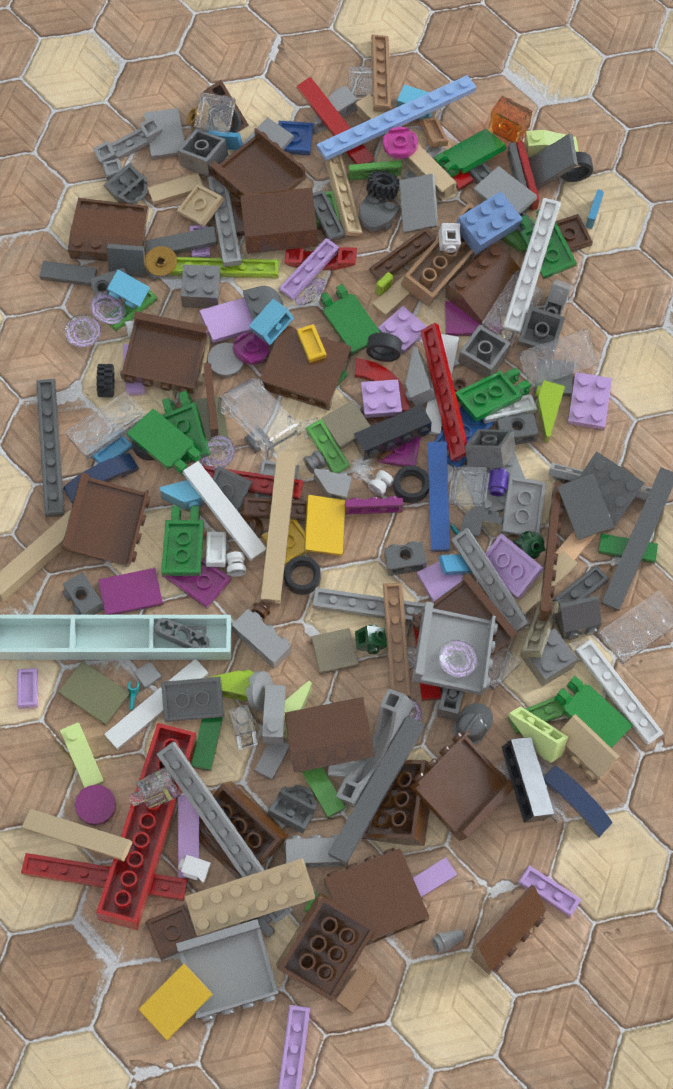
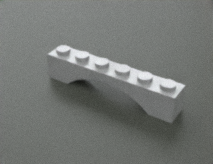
M388 688L380 705L378 723L372 739L375 757L362 759L352 773L344 779L336 795L346 805L355 807L409 715L414 702L405 694Z

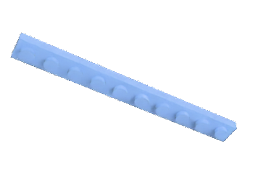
M466 75L318 143L317 150L324 160L327 161L387 133L392 128L405 125L476 92V86Z

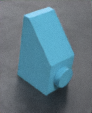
M188 480L160 487L162 499L180 506L184 510H191V506L200 507L203 505V499Z

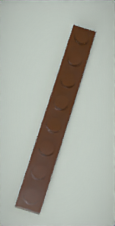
M555 482L552 491L539 621H546L548 614L551 615L553 603H550V598L554 596L555 586H551L552 581L555 582L556 570H553V565H557L558 554L555 553V549L559 548L560 538L557 537V533H560L562 524L558 519L562 517L563 506H560V502L563 501L557 488L562 485L561 482Z

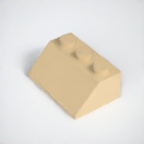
M575 714L560 731L568 736L564 752L570 757L569 759L574 766L580 767L584 771L585 776L590 781L594 780L598 783L614 768L619 755Z

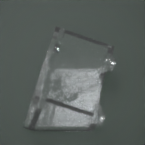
M252 377L219 397L218 409L223 415L228 412V416L230 418L233 417L256 441L255 445L257 447L260 446L264 451L261 455L265 460L269 461L277 454V450L281 451L301 435V423L299 420L291 417L264 388V384L259 378L255 379Z

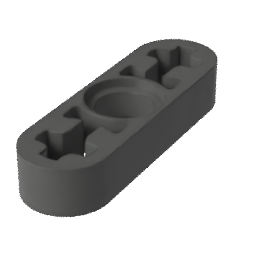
M161 618L154 625V632L158 637L183 648L209 647V639L206 635L173 620ZM162 624L166 625V631H162ZM177 632H184L186 640H180L177 637ZM198 640L201 641V647L198 646Z

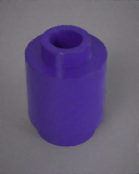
M505 468L490 471L488 483L490 495L501 497L507 491L509 473L505 471Z

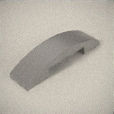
M154 116L140 124V129L111 144L109 141H106L93 148L99 162L124 158L152 142L163 131L156 117Z

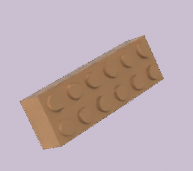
M468 203L451 223H456L461 215L473 209L474 206ZM447 233V238L454 239L453 233ZM461 235V245L458 251L453 253L440 251L438 237L404 275L401 285L429 307L475 253Z

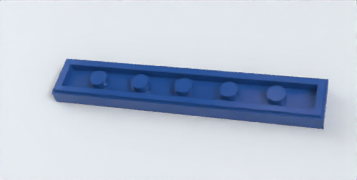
M428 442L431 552L450 551L447 442Z

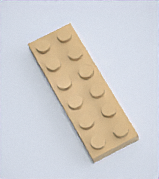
M303 858L185 896L197 936L316 898Z

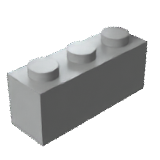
M247 609L232 624V632L273 669L291 653L289 641L284 637L280 638L276 634V630L271 625L263 623L262 618L256 612L252 613Z
M338 834L331 835V838L313 835L307 839H302L301 836H291L290 839H286V863L303 858L306 868L348 866V863L346 865L328 855Z

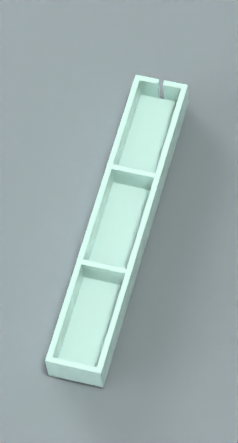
M0 615V660H231V615ZM168 618L186 627L207 626L205 635L209 639V647L183 648L158 637L154 632V625L159 619ZM162 624L161 626L162 631H166V625ZM178 631L177 637L180 640H186V634Z

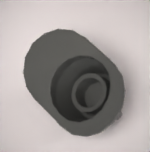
M481 703L468 705L457 718V721H455L453 735L455 736L458 732L464 733L470 730L471 733L467 737L474 745L478 744L493 723L491 710Z

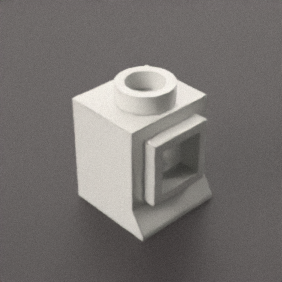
M442 223L439 229L440 251H446L447 253L458 251L461 245L460 223ZM447 233H453L454 239H448Z
M186 855V858H181L178 870L184 873L183 876L194 880L199 878L204 883L211 863Z

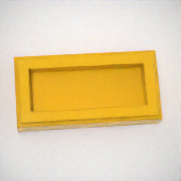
M314 324L296 329L309 363L327 358Z

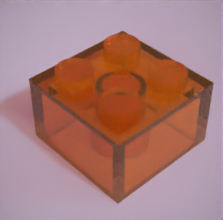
M501 96L491 110L489 131L511 143L523 141L526 131H529L532 111L510 98Z

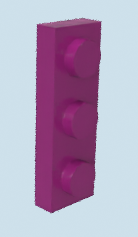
M395 496L385 499L371 497L369 499L351 498L345 500V515L402 513L403 498Z

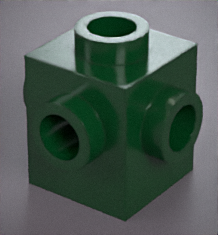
M525 531L520 534L521 537L512 541L532 559L538 558L540 553L546 551L543 537L536 532Z
M367 625L355 631L357 650L366 651L368 654H378L380 650L387 647L385 628L377 627V625Z

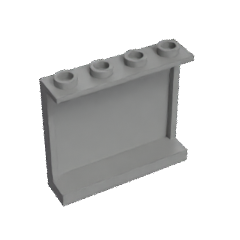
M426 601L422 610L412 681L482 695L490 685L488 671H491L493 659H490V655L494 652L495 641L492 640L493 635H496L498 624L495 623L496 616H492L491 620L443 611L434 609V603ZM458 641L469 645L476 655L475 669L470 674L464 675V677L454 676L447 672L445 667L441 666V654L444 648L455 645L457 648L463 647L470 654L469 658L472 662L466 671H454L448 665V659L451 665L458 669L465 668L468 660H466V655L463 651L447 650L448 653H454L444 655L443 658L449 670L454 674L455 672L461 674L472 669L474 660L468 648L451 642Z
M257 919L176 944L182 964H186L213 994L196 1012V1019L201 1018L202 1022L214 1019V1014L222 1012L223 1016L234 1013V1008L242 1006L243 1009L255 1006L254 1002L263 1000V1003L276 1000L275 995H279Z

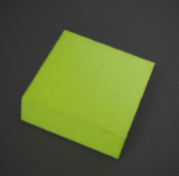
M386 273L376 283V293L379 296L383 295L392 286L393 275L391 273Z

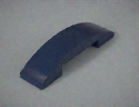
M128 453L103 461L82 473L89 474L90 478L109 482L120 475L123 478L139 470V467L131 454ZM81 474L63 487L71 503L74 501Z
M554 765L543 777L546 785L555 794L558 793L585 820L584 823L598 837L613 823L594 798L558 766Z

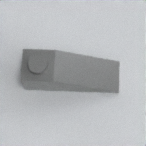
M346 85L336 89L328 98L342 118L357 110L356 102H358V99ZM318 116L314 121L315 135L327 128Z
M417 346L413 347L406 379L408 390L405 391L409 402L413 401L416 407L436 399L423 356Z
M266 685L262 735L263 743L283 744L286 685Z

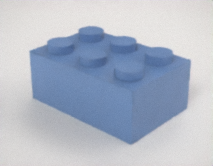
M500 191L461 215L456 223H460V235L472 251L478 254L518 229L522 217Z

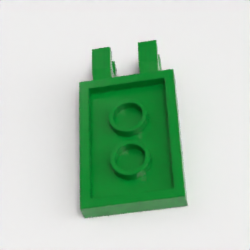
M484 129L443 153L436 155L434 160L453 177L459 174L460 171L463 174L507 150L503 141L489 130Z
M527 215L522 216L520 223L523 229L521 237L528 248L534 226L532 227ZM556 222L540 270L543 280L577 266V262Z
M340 284L336 287V294L339 300L333 302L330 295L325 292L321 294L322 299L320 301L324 306L323 315L341 341L351 346V356L367 348L368 337L371 334L380 333V331L356 296L352 295V293L348 294L344 285Z
M514 368L504 374L500 370L455 392L457 401L472 419L477 422L520 401L524 395L529 394L530 390L528 388L531 387V384L525 380L514 386L513 384L519 381L517 376L520 375L518 369Z
M186 391L179 393L182 407L178 409L175 408L174 401L170 400L169 397L163 399L162 403L165 414L162 416L194 442V447L201 453V459L211 455L198 406L195 402H192L190 394H187ZM186 454L181 458L185 464L194 462Z
M155 409L148 412L127 432V437L167 470L173 467L182 476L183 470L187 468V465L181 460L185 454L195 463L201 459V453L194 447V442Z
M172 506L171 520H165L162 576H201L204 521L200 520L199 506H191L190 520H181L182 512L180 506Z
M576 676L566 685L575 694L572 698L563 688L554 697L565 708L562 712L565 716L571 719L576 714L610 748L633 726L590 685H583V682Z

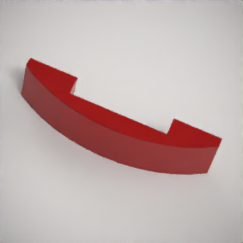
M339 247V252L322 270H337L356 265L357 247ZM304 248L287 249L284 263L285 265L298 268L313 251H305Z

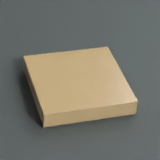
M197 183L177 209V212L204 228L225 199Z

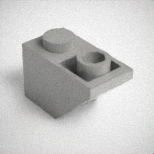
M556 279L552 284L544 311L561 316L573 285Z
M324 468L314 470V481L325 497L342 500L348 499L352 481L351 476L345 473H333Z

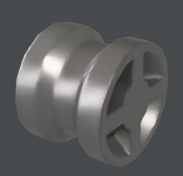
M317 450L311 456L303 458L307 469L312 474L315 469L326 466L322 455Z

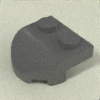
M128 163L103 186L116 201L134 204L142 200L146 195L148 182L144 174L141 175L131 163Z
M368 194L360 205L358 218L362 221L361 225L368 230L378 232L379 229L385 228L387 231L392 227V222L398 215L400 206L392 202L383 201L380 198L378 200L376 196L372 197Z
M258 286L243 290V296L252 321L272 299L284 306L280 295L269 286Z
M297 784L289 788L285 786L279 791L267 815L304 833L313 818L317 802L313 798L312 791Z

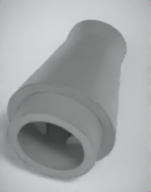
M461 929L437 933L432 938V943L437 953H446L464 941L465 938Z

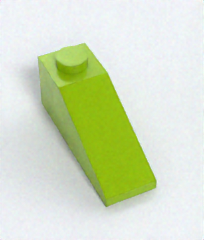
M543 380L542 386L538 385L535 396L538 397L537 407L544 442L548 443L565 386Z
M234 671L212 676H221L223 697L248 702L246 690L247 687H250L251 682L248 681L254 673L253 671Z

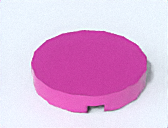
M392 128L383 137L384 151L393 158L404 159L413 155L417 150L418 138L414 132L409 131V128Z

